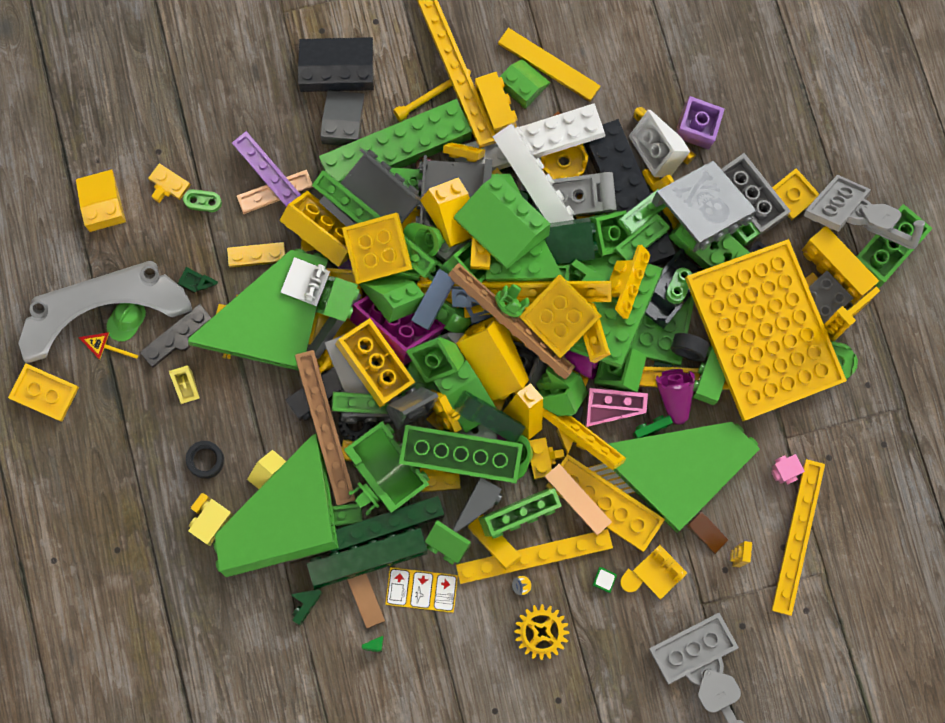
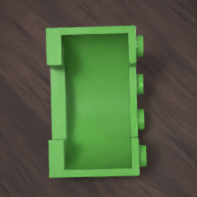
M380 422L345 448L344 451L349 459L353 461V465L372 491L385 504L388 511L392 513L429 485L427 481L430 479L423 470L420 472L415 466L399 464L402 443L394 440L392 434L395 432L388 423L385 425L383 422Z

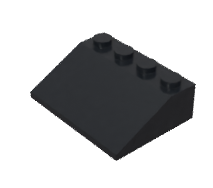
M373 37L299 39L298 85L300 92L374 90Z

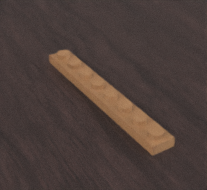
M460 263L450 271L448 276L455 284L462 287L467 295L474 298L484 310L490 312L497 322L509 329L513 336L518 337L529 350L537 354L540 360L547 363L558 376L566 379L571 374L575 366L564 356L559 358L520 317H512L503 313L497 305L495 295Z
M314 350L296 354L294 356L336 505L355 501L354 493L352 495L349 494V491H353Z

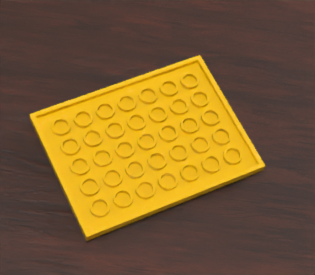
M789 239L685 277L742 421L847 381Z

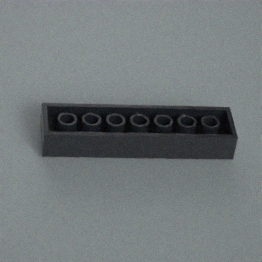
M616 119L602 125L605 137L586 142L584 145L596 174L613 172L617 211L626 210L628 213L651 194L620 121ZM667 232L646 248L650 253L648 263L655 266L670 261L676 254Z

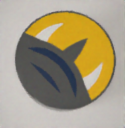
M518 576L513 580L512 589L515 594L524 596L530 592L532 583L528 577Z

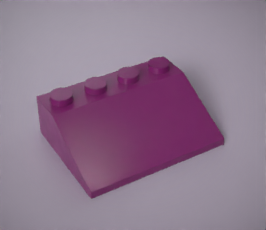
M368 295L352 305L353 311L349 319L353 324L359 326L370 318L404 366L412 361L406 352L408 349L437 338L445 330L444 327L446 326L435 319L430 330L411 321L415 313L389 323Z

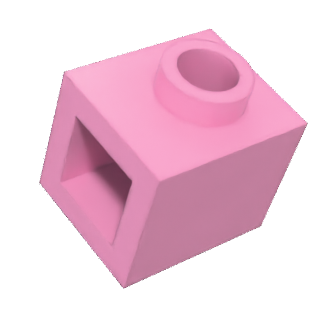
M796 454L789 458H786L784 455L776 459V464L772 466L773 470L771 471L776 481L779 480L780 484L786 482L787 485L798 480L796 476L805 472Z

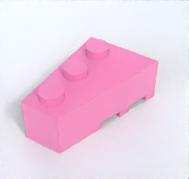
M589 388L585 427L646 413L648 393Z

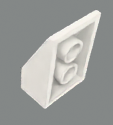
M647 110L629 135V138L654 177L672 176L690 153L683 139L651 110Z

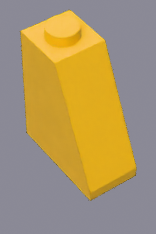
M531 383L519 391L503 411L518 431L528 440L542 430L543 397Z

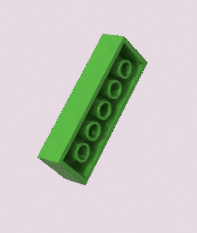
M405 425L399 464L517 483L523 444Z

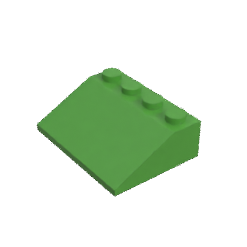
M498 173L486 181L454 216V219L505 269H508L548 237L550 233L551 223Z

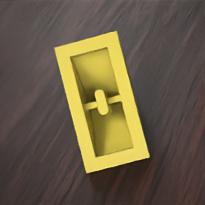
M188 365L169 371L181 404L200 398L192 370Z
M272 450L256 463L247 480L260 489L286 461Z

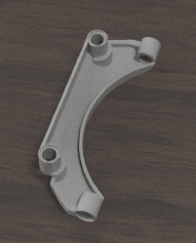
M146 261L34 297L30 305L31 317L25 320L18 344L23 360L28 364L46 358L53 341L60 331L74 318L90 309L107 304L132 303L148 306L170 317H175L192 311L190 300L181 286L167 275H159L156 263ZM147 268H151L155 272L152 275H147L144 271ZM40 303L44 306V309L38 310L34 305Z

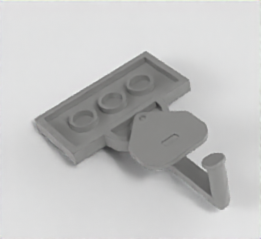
M839 175L835 176L806 209L804 214L805 217L812 221L823 224L838 232L846 222L853 225H863L868 231L909 249H915L918 246L925 222L922 220L914 221L913 225L915 227L912 236L893 228L901 218L899 210L886 204H871L866 200L870 195L871 189Z
M720 613L649 648L668 685L686 676L691 683L700 686L698 697L708 712L714 713L721 710L728 723H744L736 719L729 706L738 701L741 691L732 676L723 674L724 664L722 657L737 650L739 647Z

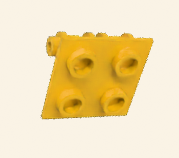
M661 545L633 570L660 600L687 574Z

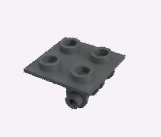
M828 271L809 286L824 324L842 306L845 307L853 299Z

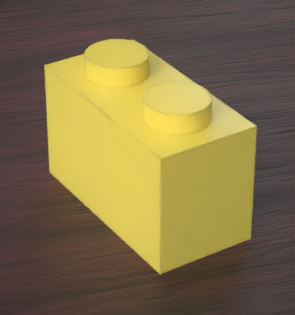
M213 499L210 502L206 501L201 508L202 513L198 518L195 517L190 522V529L188 530L209 546L214 542L215 534L233 515Z

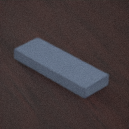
M440 269L437 271L411 320L430 330L454 285V282L447 273Z

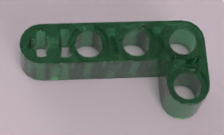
M466 390L462 392L453 406L464 418L471 422L476 421L514 443L518 441L526 428L518 420Z

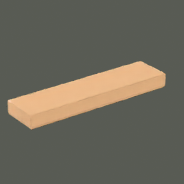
M307 170L286 177L299 193L314 188ZM268 185L237 195L243 214L280 201Z
M560 464L544 477L596 535L612 523Z

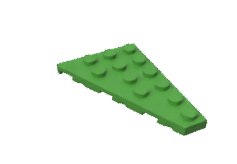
M499 174L521 195L511 174ZM545 240L541 241L508 269H505L491 255L490 270H486L487 282L553 281L558 275L562 276Z

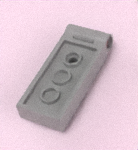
M613 172L553 179L555 182L553 187L556 191H561L565 197L563 200L566 207L570 206L575 213L573 217L617 211ZM521 183V190L526 191L528 193L524 185ZM582 194L583 196L581 199H577V195ZM532 199V206L535 209H538L537 205Z

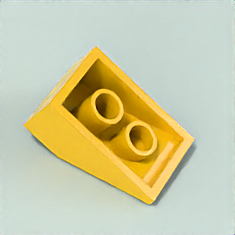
M113 170L76 179L80 209L84 225L89 232L126 222Z
M459 177L429 188L420 200L434 224L442 233L449 248L472 239V236L454 219L456 213L470 199Z

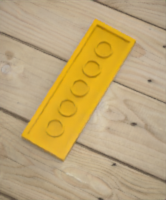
M567 454L560 465L612 521L606 528L644 552L665 519ZM548 482L546 488H553V486Z

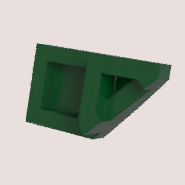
M186 267L177 284L195 293L216 286L218 281Z

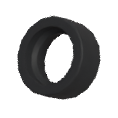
M677 333L674 336L670 349L680 357L693 361H703L706 358L710 345L706 340L698 336Z
M199 441L189 448L185 461L187 468L193 475L209 479L220 473L224 465V456L216 444L210 441ZM204 448L212 450L216 455V464L208 471L197 469L193 462L196 452Z

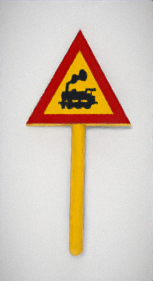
M109 332L78 337L99 360L104 348L136 359L138 358L136 354L106 345Z

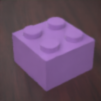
M689 96L683 106L676 133L683 141L709 150L715 142L724 108Z

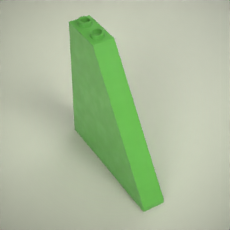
M302 249L290 250L189 337L188 345L299 371L294 355L307 351L317 306L283 294L281 290L294 257L316 266L318 264L323 265L325 269L328 259L318 253L313 255L307 254Z
M733 422L609 443L611 447L626 458L625 462L613 471L658 515L663 517L665 522L676 533L712 499L760 448L756 440L752 437L748 438L743 433L744 429L739 424H734Z
M317 434L312 435L215 534L214 550L218 556L216 567L225 577L339 548L327 470Z

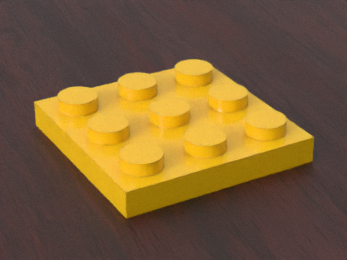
M398 213L342 228L356 284L413 269Z
M558 275L519 317L559 358H562L602 316L561 275Z

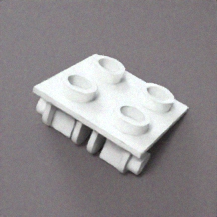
M294 257L281 293L317 306L330 271L326 270L323 265L318 264L316 266Z

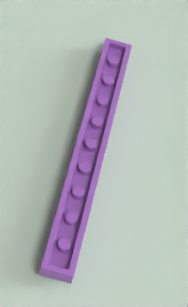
M247 131L232 142L233 146L285 207L301 196ZM350 258L338 268L352 270Z

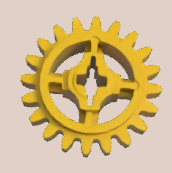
M541 604L540 610H537L534 605L532 608L533 612L526 609L527 616H519L523 622H516L520 629L515 630L514 633L520 634V637L516 638L515 641H522L519 649L526 647L525 655L532 652V659L536 657V654H539L540 660H543L544 654H546L548 659H551V652L557 656V648L564 650L561 642H568L563 637V635L569 634V631L563 629L568 626V623H561L564 616L557 617L559 610L552 613V606L544 610V605ZM537 616L548 617L547 620L541 624L531 620ZM553 623L556 624L558 630L557 639L553 637L550 631ZM526 626L531 628L533 632V638L530 642L526 637ZM544 627L546 629L545 634L547 635L546 637L543 635L539 637V632L536 628L542 629ZM541 641L549 642L552 645L545 649L536 648V645Z

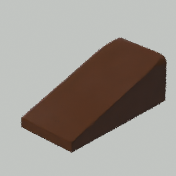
M702 512L687 526L714 554L728 541L724 534Z

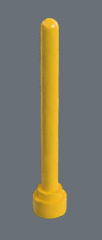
M450 79L410 104L394 108L393 113L397 120L402 122L407 119L409 112L452 87Z

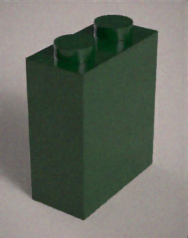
M590 218L551 223L549 236L545 240L556 264L571 263L576 259L578 261L595 259V253H598L597 241L593 242L592 236L596 234L595 224L591 223Z

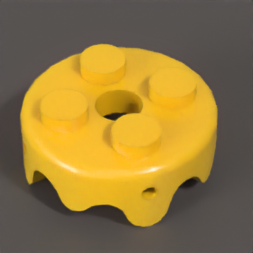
M583 144L542 156L541 162L544 165L542 170L546 175L549 173L552 179L582 176L588 162V155ZM561 157H566L569 160V163L567 165H561L559 163V159Z

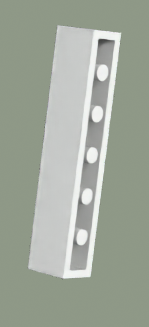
M510 124L494 135L495 142L544 218L550 223L575 220L573 218L575 215L574 211L570 206L566 207L563 202L565 197L560 190L556 191L553 187L554 180L549 173L546 175L542 170L544 168L543 163L539 158L535 159L533 156L534 149L529 142L525 143L522 139L524 134L519 126L515 128V126Z

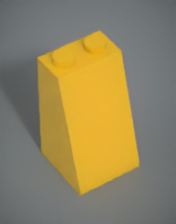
M494 316L470 326L456 343L492 401L497 399L503 400L511 393L517 394L525 388L529 378L510 332L503 324L497 322Z

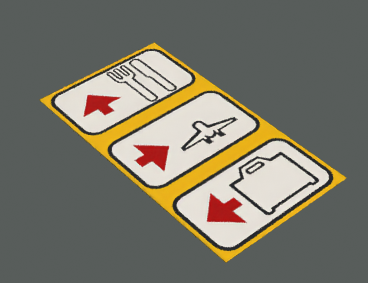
M390 567L385 605L454 613L458 575Z

